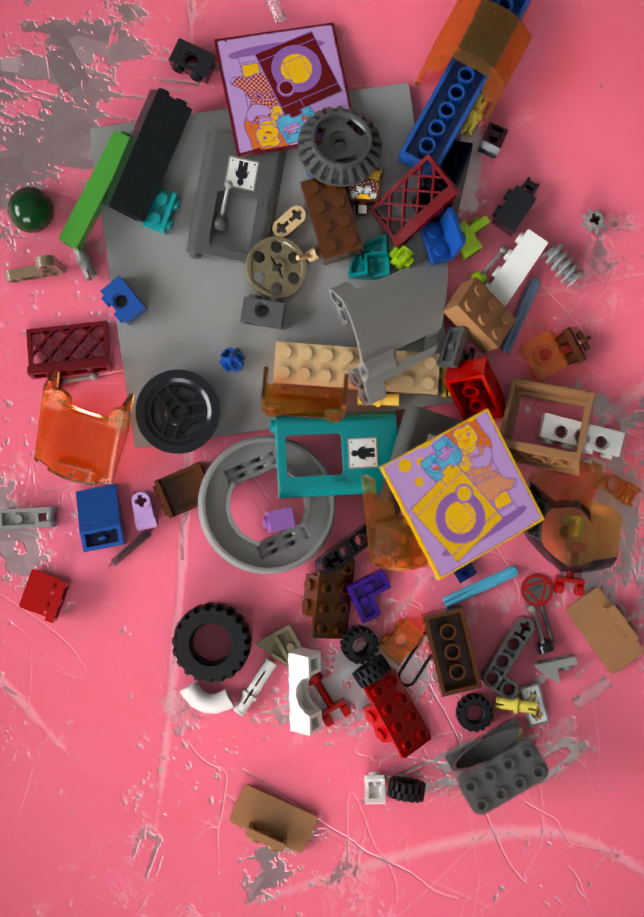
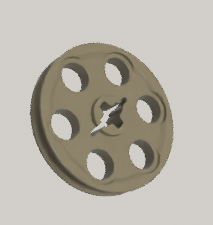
M273 236L265 238L253 246L246 258L245 272L250 285L256 292L267 298L281 299L292 295L302 286L307 273L306 259L298 260L296 264H292L288 259V255L291 252L297 255L303 254L298 245L287 238ZM272 242L280 243L281 251L279 253L271 250ZM256 251L263 253V262L258 263L254 260L253 255ZM273 263H275L276 265L279 264L281 266V268H279L280 273H278L277 271H272L271 268L274 266ZM255 272H261L264 275L262 283L254 281L253 276ZM290 273L298 275L299 280L297 284L289 282L288 276ZM276 282L281 285V292L279 294L272 292V283Z

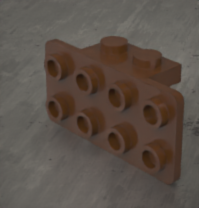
M354 559L349 560L338 570L331 573L322 574L317 572V575L306 574L302 614L312 617L311 636L313 638L343 639L342 635H346L351 603L346 586L353 583ZM327 560V564L334 560Z

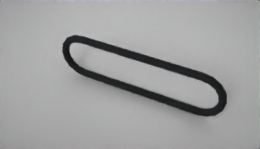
M425 631L423 632L415 647L413 648L408 658L404 662L403 666L399 670V677L402 671L404 670L405 666L411 659L412 655L416 651L417 647L423 640L424 636L426 635ZM431 653L428 656L425 663L423 664L420 671L418 672V674L416 675L415 679L409 684L403 683L405 687H410L416 683L424 668L430 661Z

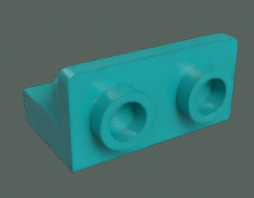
M159 188L146 221L143 222L142 226L166 235L167 231L173 227V214L179 210L181 205L179 194Z

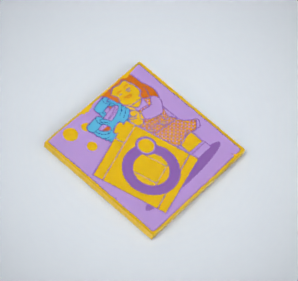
M488 408L379 467L437 580L445 578L545 520Z

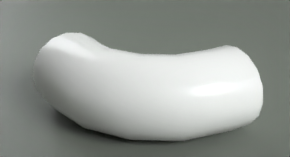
M195 681L180 690V693L190 706L203 713L218 714L235 707L234 701L226 689L215 694L208 693L200 687L198 681Z

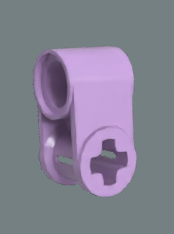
M146 491L135 493L132 497V506L137 530L142 531L158 527L157 515L151 495ZM140 495H142V498L147 499V501L144 503V506H142L141 503L137 502V499L140 498Z

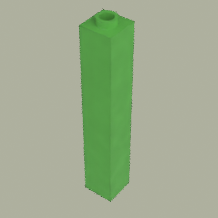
M114 130L58 238L63 244L81 252L105 206L102 202L131 134L125 131L120 133Z

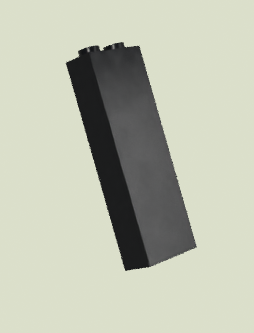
M162 88L149 91L102 204L137 222L146 221L193 110L186 106L187 103L184 100L172 98L169 96L170 93Z

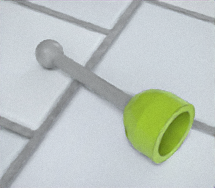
M501 246L499 252L483 271L474 272L469 279L477 276L485 285L487 282L486 273L498 258L507 252V247Z

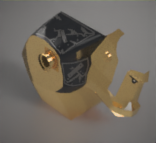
M584 460L582 462V474L577 479L551 470H545L530 474L527 480L530 481L529 490L545 520L523 533L540 554L561 572L586 573L609 568L618 557L623 516L608 504L591 501L604 477L602 465L594 460Z

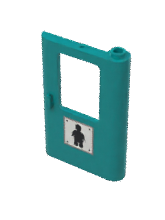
M395 412L274 416L273 420L269 422L270 433H273L275 436L278 499L380 493L385 477L379 467L390 461L397 438ZM339 434L341 436L342 474L304 477L288 476L285 441L287 436Z

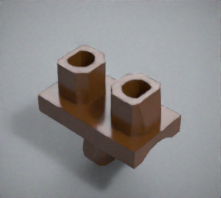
M570 327L564 329L563 333L555 338L559 348L568 343L572 348V351L563 355L568 365L576 362L581 363L587 359L580 344L586 351L590 349L587 341L592 338L590 335L584 337L580 330L576 333L579 339L577 341Z

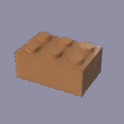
M477 276L462 282L443 310L457 327H465L469 330L467 337L482 353L499 348L516 321V318Z

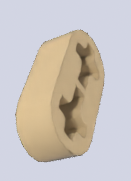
M293 206L277 219L272 227L274 235L287 238L306 220L304 208ZM294 211L296 213L301 212V220L296 218L292 222L290 221L294 217ZM286 223L289 224L285 228L286 233L277 232L279 224L281 226H284Z

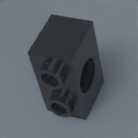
M179 38L169 58L172 70L179 74L184 72L190 75V78L195 82L201 83L202 81L208 83L216 67L217 58L216 55ZM190 60H197L196 65H187Z

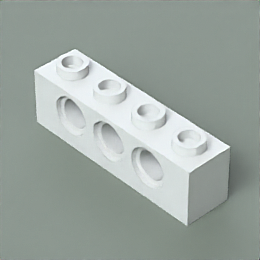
M543 413L536 437L541 438L542 443L553 445V442L561 443L562 448L573 450V447H577L578 441L575 436L580 431L582 422ZM590 424L584 453L592 455L593 452L600 453L601 458L612 460V457H619L625 433ZM559 426L565 431L562 438L556 435V429ZM598 436L601 437L604 441L603 446L601 448L597 447L595 444V440Z

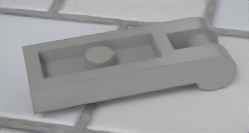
M56 506L0 509V530L57 527L56 520L54 521ZM40 513H46V521H41Z

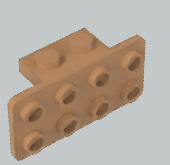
M593 588L566 608V613L610 673H617L643 654L644 649L637 641L638 636L635 634L637 629L630 621L627 622L623 617L625 613L619 605L615 606L610 603L599 588Z
M246 784L239 795L229 820L231 823L247 829L245 836L250 841L257 844L261 842L267 845V848L271 851L283 852L286 847L297 853H302L316 825L317 816Z

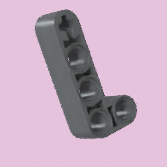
M518 616L513 621L481 672V679L485 685L507 699L515 698L519 693V687L506 674L535 629L533 621L526 616ZM526 623V625L528 626L527 629L522 628L520 624ZM517 631L518 633H520L522 635V638H520L514 632ZM512 638L518 640L514 648L508 646V642ZM505 655L507 657L506 663L499 665L497 663L498 658ZM489 673H496L494 681L488 682L486 680ZM506 684H513L511 692H504Z

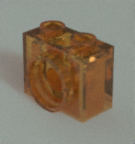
M549 329L520 345L521 356L524 360H528L531 366L529 367L530 373L533 378L537 377L538 381L570 365L553 329ZM545 348L552 352L550 359L544 358L542 354Z

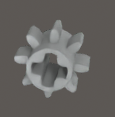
M590 208L587 211L588 215L583 214L581 216L584 223L580 226L587 229V234L593 230L597 234L599 233V227L604 228L606 226L603 223V219L607 216H602L600 213L601 209L593 212ZM592 218V220H596L597 223H596V224H595L594 222L591 223V222H590V219Z

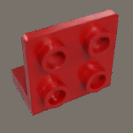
M32 569L19 607L45 616V621L53 623L58 620L71 582Z

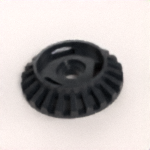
M169 370L154 376L142 388L136 402V421L144 438L155 448L167 453L184 454L195 451L212 438L219 424L220 404L214 389L204 378L186 370ZM182 386L196 392V398L193 399L178 393V387ZM154 405H160L162 425L155 424ZM176 406H181L184 409V414L180 418L173 416L172 411ZM196 421H199L201 427L185 438L182 432Z

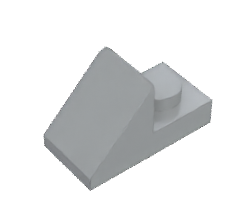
M573 654L532 661L536 669L559 684L561 683L558 668L564 671L572 669L573 665H578L576 656Z

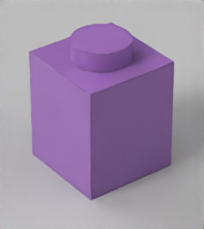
M292 507L265 512V517H262L264 529H268V533L296 527Z

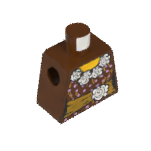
M376 168L371 176L361 183L346 186L350 204H357L356 215L367 216L369 205H374L378 201L384 168Z

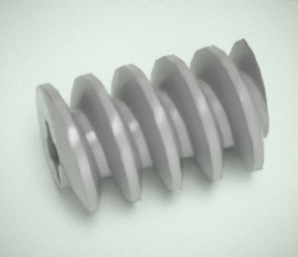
M564 244L554 245L540 258L548 257L545 264L553 263L550 270L558 269L555 275L556 278L563 276L561 284L568 282L566 287L568 288L582 276L585 270H576L579 263L572 264L574 257H566L569 250L561 251Z

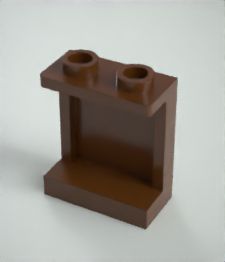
M201 462L194 463L189 467L154 481L153 489L156 496L162 499L163 504L161 508L165 516L168 515L169 518H173L198 507L199 489L206 473Z

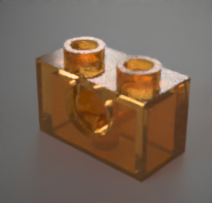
M407 616L404 619L400 618L393 627L395 629L391 634L386 633L380 640V649L398 666L426 636ZM400 634L406 636V642L403 644H398L395 641L396 637Z

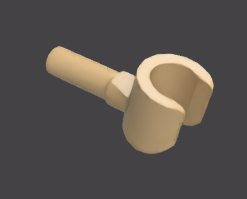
M318 247L306 251L305 254L297 255L296 260L307 259L309 262L320 259L321 256H318L316 253Z

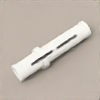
M266 658V661L248 688L243 690L241 699L233 708L236 713L244 716L252 702L257 700L256 696L277 666L275 662Z

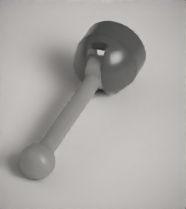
M231 181L225 182L226 190L220 215H217L212 220L211 228L227 231L228 220L224 213L229 191L233 187Z

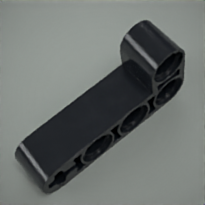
M372 520L366 521L320 555L315 561V568L322 574L334 572L369 545L377 555L391 554L396 550V540L388 528H386V531L375 528L376 531L373 533L371 531V524H375L371 523ZM356 536L360 538V545L355 541ZM383 541H384V542L386 543V545H387L386 550H384L383 547H382V542H383ZM341 547L345 550L344 557L340 554ZM327 560H334L327 564Z

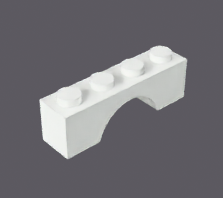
M300 647L288 653L290 731L311 736L322 730V710L314 704L308 691V683L311 676L321 671V651Z

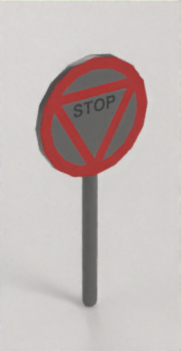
M533 574L526 577L522 582L521 595L528 604L540 606L550 640L554 643L555 640L544 608V604L548 603L552 597L553 586L545 576Z

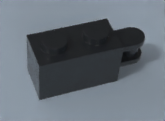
M529 176L521 187L516 185L513 190L509 188L503 197L506 200L502 207L498 205L492 214L495 218L491 223L510 236L514 234L537 199L533 194L540 184L532 182ZM526 187L531 190V193L525 191L524 188Z

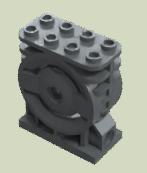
M515 716L445 756L457 778L461 792L471 809L478 815H484L542 782L549 774L548 766L532 740L527 737Z

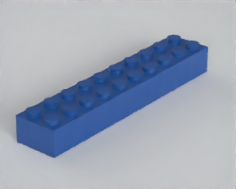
M531 0L483 1L402 147L398 158L400 163L413 168L427 154H431L439 166H442L527 12ZM429 161L423 165V175L433 174V166Z

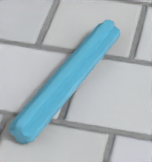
M512 565L443 597V602L447 608L518 576L517 568Z

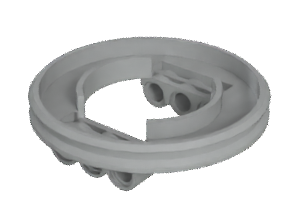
M270 435L250 437L224 450L206 471L198 495L200 525L212 548L233 566L258 574L286 572L310 560L318 553L328 539L336 515V496L303 497V515L300 523L295 528L286 529L259 542L246 536L237 527L230 508L231 494L235 485L271 469H277L275 436ZM285 439L288 475L291 477L329 475L322 462L309 449L293 440Z

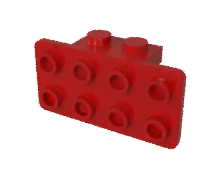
M390 669L382 678L364 688L371 702L363 707L365 717L372 724L375 735L381 743L393 742L400 757L407 758L431 739L427 726L395 669Z

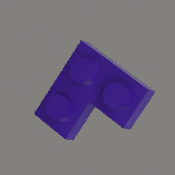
M382 568L346 586L362 623H366L381 615L374 596L391 588Z

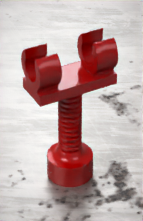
M566 540L565 549L569 551L567 566H576L577 552L582 551V542ZM570 572L566 573V577L555 576L554 592L563 593L564 582L575 583L574 594L583 596L585 580L574 578L575 573Z
M318 672L311 676L308 684L310 686L314 685L327 706L322 710V719L325 725L329 727L334 724L329 714L330 712L340 708L346 717L351 714V710L344 698L335 703L333 702L326 688L323 687L322 679L324 677L321 672Z

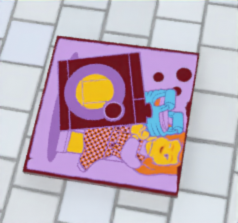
M334 22L214 39L237 158L298 148V138L302 126L310 116L315 115V112L319 110L324 111L326 107L334 109L337 106H343V109L348 110L352 108ZM347 124L357 133V129L354 126ZM320 129L317 132L315 138L316 145L322 144L325 130Z

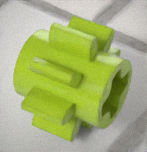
M401 245L399 249L394 247L389 254L392 258L390 263L399 270L404 269V267L409 268L414 263L412 258L414 253L404 245Z

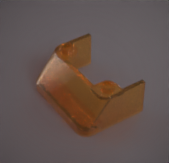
M264 366L261 410L270 417L283 415L328 419L330 422H339L345 418L349 374L344 375L343 390L269 384V367Z

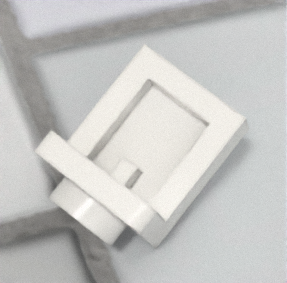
M380 772L368 773L364 777L365 804H386L385 775H381Z

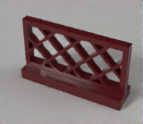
M427 154L369 208V211L393 239L392 243L398 248L411 240L463 191L452 182L431 154ZM427 161L433 166L432 175H422L423 165ZM411 176L418 177L417 189H407L408 179ZM422 177L432 178L431 190H421ZM436 178H442L448 184L443 191H435ZM396 190L403 191L402 203L393 202V193ZM407 191L417 192L416 204L406 203ZM421 192L431 193V201L428 205H420ZM381 204L388 205V217L381 216L376 209ZM392 205L402 206L401 218L392 217ZM406 206L416 207L415 217L412 219L405 218ZM391 220H401V229L396 234L391 229Z
M107 321L26 329L29 364L27 374L32 379L48 378L54 375L69 376L113 371ZM96 327H103V334L99 339L90 334ZM81 329L85 334L77 342L71 337V334L75 330ZM61 331L65 336L57 344L51 337L55 332ZM33 334H42L45 337L38 346L32 342ZM88 336L96 341L89 350L81 345ZM68 338L76 343L69 353L61 347ZM48 340L55 345V348L49 355L41 350ZM99 344L105 348V356L96 357L92 352ZM78 347L87 352L82 359H76L72 356ZM58 349L66 354L62 361H55L52 358ZM39 351L46 356L42 363L34 364V356Z

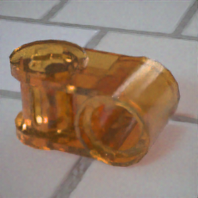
M607 474L600 480V487L603 491L630 508L637 493L642 491L639 487L617 475ZM611 478L615 481V486L612 489L608 487V481Z

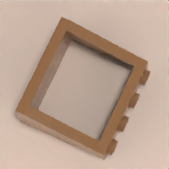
M513 378L500 433L517 464L579 476L595 404V393L588 389L576 390L566 385L554 386L544 381L537 383L526 378ZM521 396L585 408L576 453L512 440Z

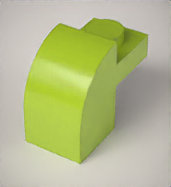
M486 215L482 218L479 216L469 222L471 226H468L465 220L460 223L461 231L466 236V243L458 253L463 261L482 249L483 246L475 234L489 225L490 220Z

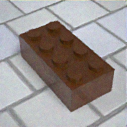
M315 178L300 182L301 191L324 266L362 255L363 244L345 187L331 186Z
M460 604L422 613L423 624L442 697L482 688L463 606Z

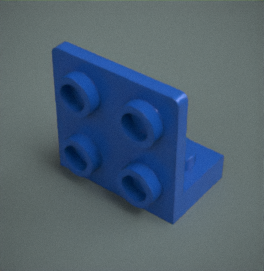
M453 206L447 208L440 221L428 223L419 231L431 265L453 261L466 243L465 233L461 231L459 216L455 213Z

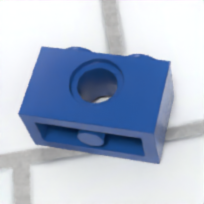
M118 276L100 290L104 295L101 299L108 307L113 306L117 311L114 315L121 323L125 321V323L130 325L147 311V308L121 276ZM121 297H127V304L119 307L118 300Z

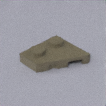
M290 624L255 643L259 648L268 652L288 668V653L303 647Z

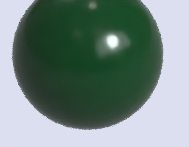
M24 187L17 190L10 197L7 211L10 221L16 228L27 233H36L44 230L51 223L54 215V206L50 197L43 190L36 187Z

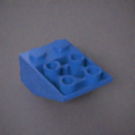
M116 484L76 491L79 532L83 552L128 543Z

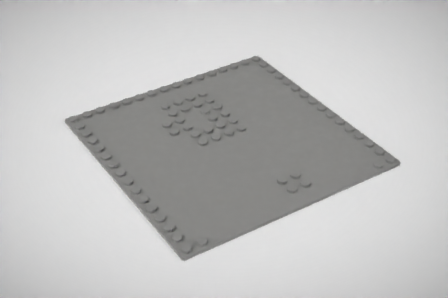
M407 83L348 91L354 112H362L365 114L366 119H371L373 126L378 128L379 136L382 138V155L377 168H384V175L378 200L412 169L398 161L399 153L415 126L410 88ZM227 109L190 114L159 187L172 193L177 192L181 200L179 210L175 211L172 217L174 219L173 227L167 231L166 235L143 227V222H137L106 205L102 209L101 217L110 280L112 282L115 278L121 276L147 308V311L130 325L125 323V321L121 323L116 318L133 440L136 448L153 446L144 438L137 425L135 410L138 396L150 379L169 370L193 372L204 378L214 389L220 404V418L218 427L212 437L269 429V422L273 420L274 416L386 412L405 410L406 404L426 407L452 403L454 401L452 397H448V389L447 398H441V380L438 382L437 396L399 394V406H380V408H376L375 405L357 406L358 390L273 384L276 341L358 347L352 324L344 325L341 323L337 315V306L331 304L327 292L328 289L345 282H349L358 289L376 280L349 279L348 272L353 257L325 266L322 257L313 262H309L306 259L307 273L302 286L292 295L281 298V303H285L281 330L240 322L244 297L254 294L261 296L262 300H269V298L256 292L250 285L245 272V263L210 256H202L201 259L189 257V253L186 252L207 131L215 130L232 134ZM136 122L90 129L89 134L94 168L114 130L120 133L125 131L131 134ZM357 129V134L362 137V133ZM336 142L334 144L339 150L346 148L343 142ZM298 148L289 149L286 152L274 222L293 206L304 208L306 212L305 222L289 235L287 239L298 245L303 254H305L306 251L318 247V243L300 182L311 178L306 174L308 171L302 165ZM356 158L340 161L337 163H350L356 161ZM411 176L408 179L407 189H417L418 177ZM396 190L393 193V202L402 203L403 191ZM223 191L217 193L213 218L220 215L225 194ZM407 191V204H412L416 192ZM229 193L224 213L228 220L227 231L211 228L209 245L215 248L248 253L257 200L252 197ZM350 204L362 244L364 245L369 240L386 234L389 251L391 252L396 247L392 243L393 239L369 209L367 216L356 215L357 204ZM381 204L376 209L381 216L388 217V205ZM392 205V217L401 218L402 206ZM406 206L405 218L412 219L415 217L416 209L412 206ZM294 211V217L290 220L291 222L296 218L301 220V212L296 213ZM391 220V229L395 234L401 229V220ZM286 223L284 226L279 224L277 232L286 233L285 228L289 224ZM418 232L404 245L414 253L412 256L414 263L412 265L428 258L420 232ZM272 242L271 250L279 253L281 251L280 243ZM318 247V250H316V253H317L318 256H321V253H320V250H319V247ZM293 252L288 255V259L292 264H296L298 262L296 260L297 254ZM273 263L274 266L271 268L272 271H277L278 273H280L279 268H281V266L279 264L276 265L275 263ZM391 264L392 274L400 271ZM261 272L254 273V281L262 283L264 275ZM290 273L288 276L290 283L297 284L299 280L297 274ZM276 282L272 283V292L279 294L281 292V285ZM121 297L118 300L119 307L127 304V297ZM265 306L258 309V315L266 316L269 313V309ZM444 322L442 323V329L439 330L437 335L438 346L436 354L441 353L445 340ZM425 337L401 347L397 351L423 352ZM229 347H232L234 350L238 347L246 357L243 360V368L238 372H232L231 370L226 372L219 363L222 359L221 353ZM179 386L177 389L178 393L195 399L197 396L196 392ZM154 405L156 425H162L160 405ZM181 406L174 407L172 411L173 416L176 418L182 417L184 409ZM196 421L182 432L185 438L201 427L200 422Z

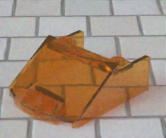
M458 0L435 40L414 85L418 87L422 84L429 69L435 72L443 70L451 57L488 76L482 87V95L485 99L492 102L483 120L484 123H487L529 45L532 35L514 13L489 0Z
M55 370L43 385L34 460L36 462L41 461L48 467L47 470L72 482L85 485H97V483L106 482L111 484L131 426L129 422L134 394L130 393L122 406L114 408L108 417L71 405V395L66 390L58 388L60 371Z
M362 474L370 563L383 569L397 571L413 570L429 565L405 516L395 517L393 503L386 498L377 499L375 479L367 474Z

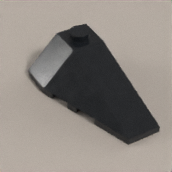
M456 141L441 168L452 182L463 191L473 143ZM427 178L422 183L421 190H431V178ZM436 178L435 191H443L448 184L444 179ZM417 192L415 193L412 204H416ZM421 192L420 205H428L431 201V193ZM462 193L441 211L433 221H440L448 207L453 206L455 213H457Z

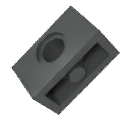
M249 294V297H244L240 322L281 330L285 303H281V299L278 298L262 300L259 295ZM260 307H267L269 313L266 316L258 315Z

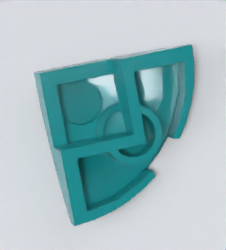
M386 234L377 236L363 245L365 248L363 254L353 257L350 263L348 278L376 280L392 274L388 237Z

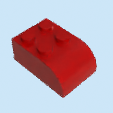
M487 357L461 361L458 368H447L444 382L463 420L487 408L493 419L503 418L505 413L503 392Z

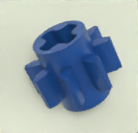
M229 347L221 353L222 359L219 363L226 372L230 370L238 372L243 368V360L246 357L238 347L235 350Z

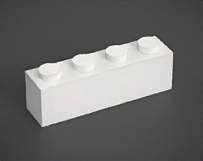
M529 229L525 233L521 232L514 241L517 244L514 250H508L503 258L505 260L503 266L500 267L498 265L492 276L495 278L491 284L488 282L485 284L504 306L510 301L549 243Z

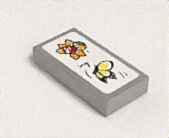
M539 682L519 686L522 700L538 702L537 715L526 713L529 726L532 727L550 722Z

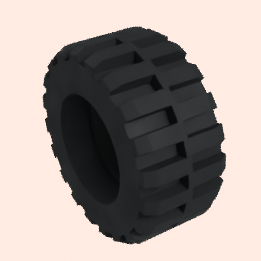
M207 602L190 609L181 618L174 630V637L172 638L174 649L172 651L173 655L177 658L176 663L179 667H183L186 675L194 676V680L200 681V679L205 680V683H212V681L219 683L223 682L226 678L230 679L236 672L242 669L249 656L252 641L249 625L244 621L243 615L241 613L238 614L235 608L225 606L224 603ZM208 623L223 626L231 637L229 653L217 661H209L202 658L193 646V638L196 631Z

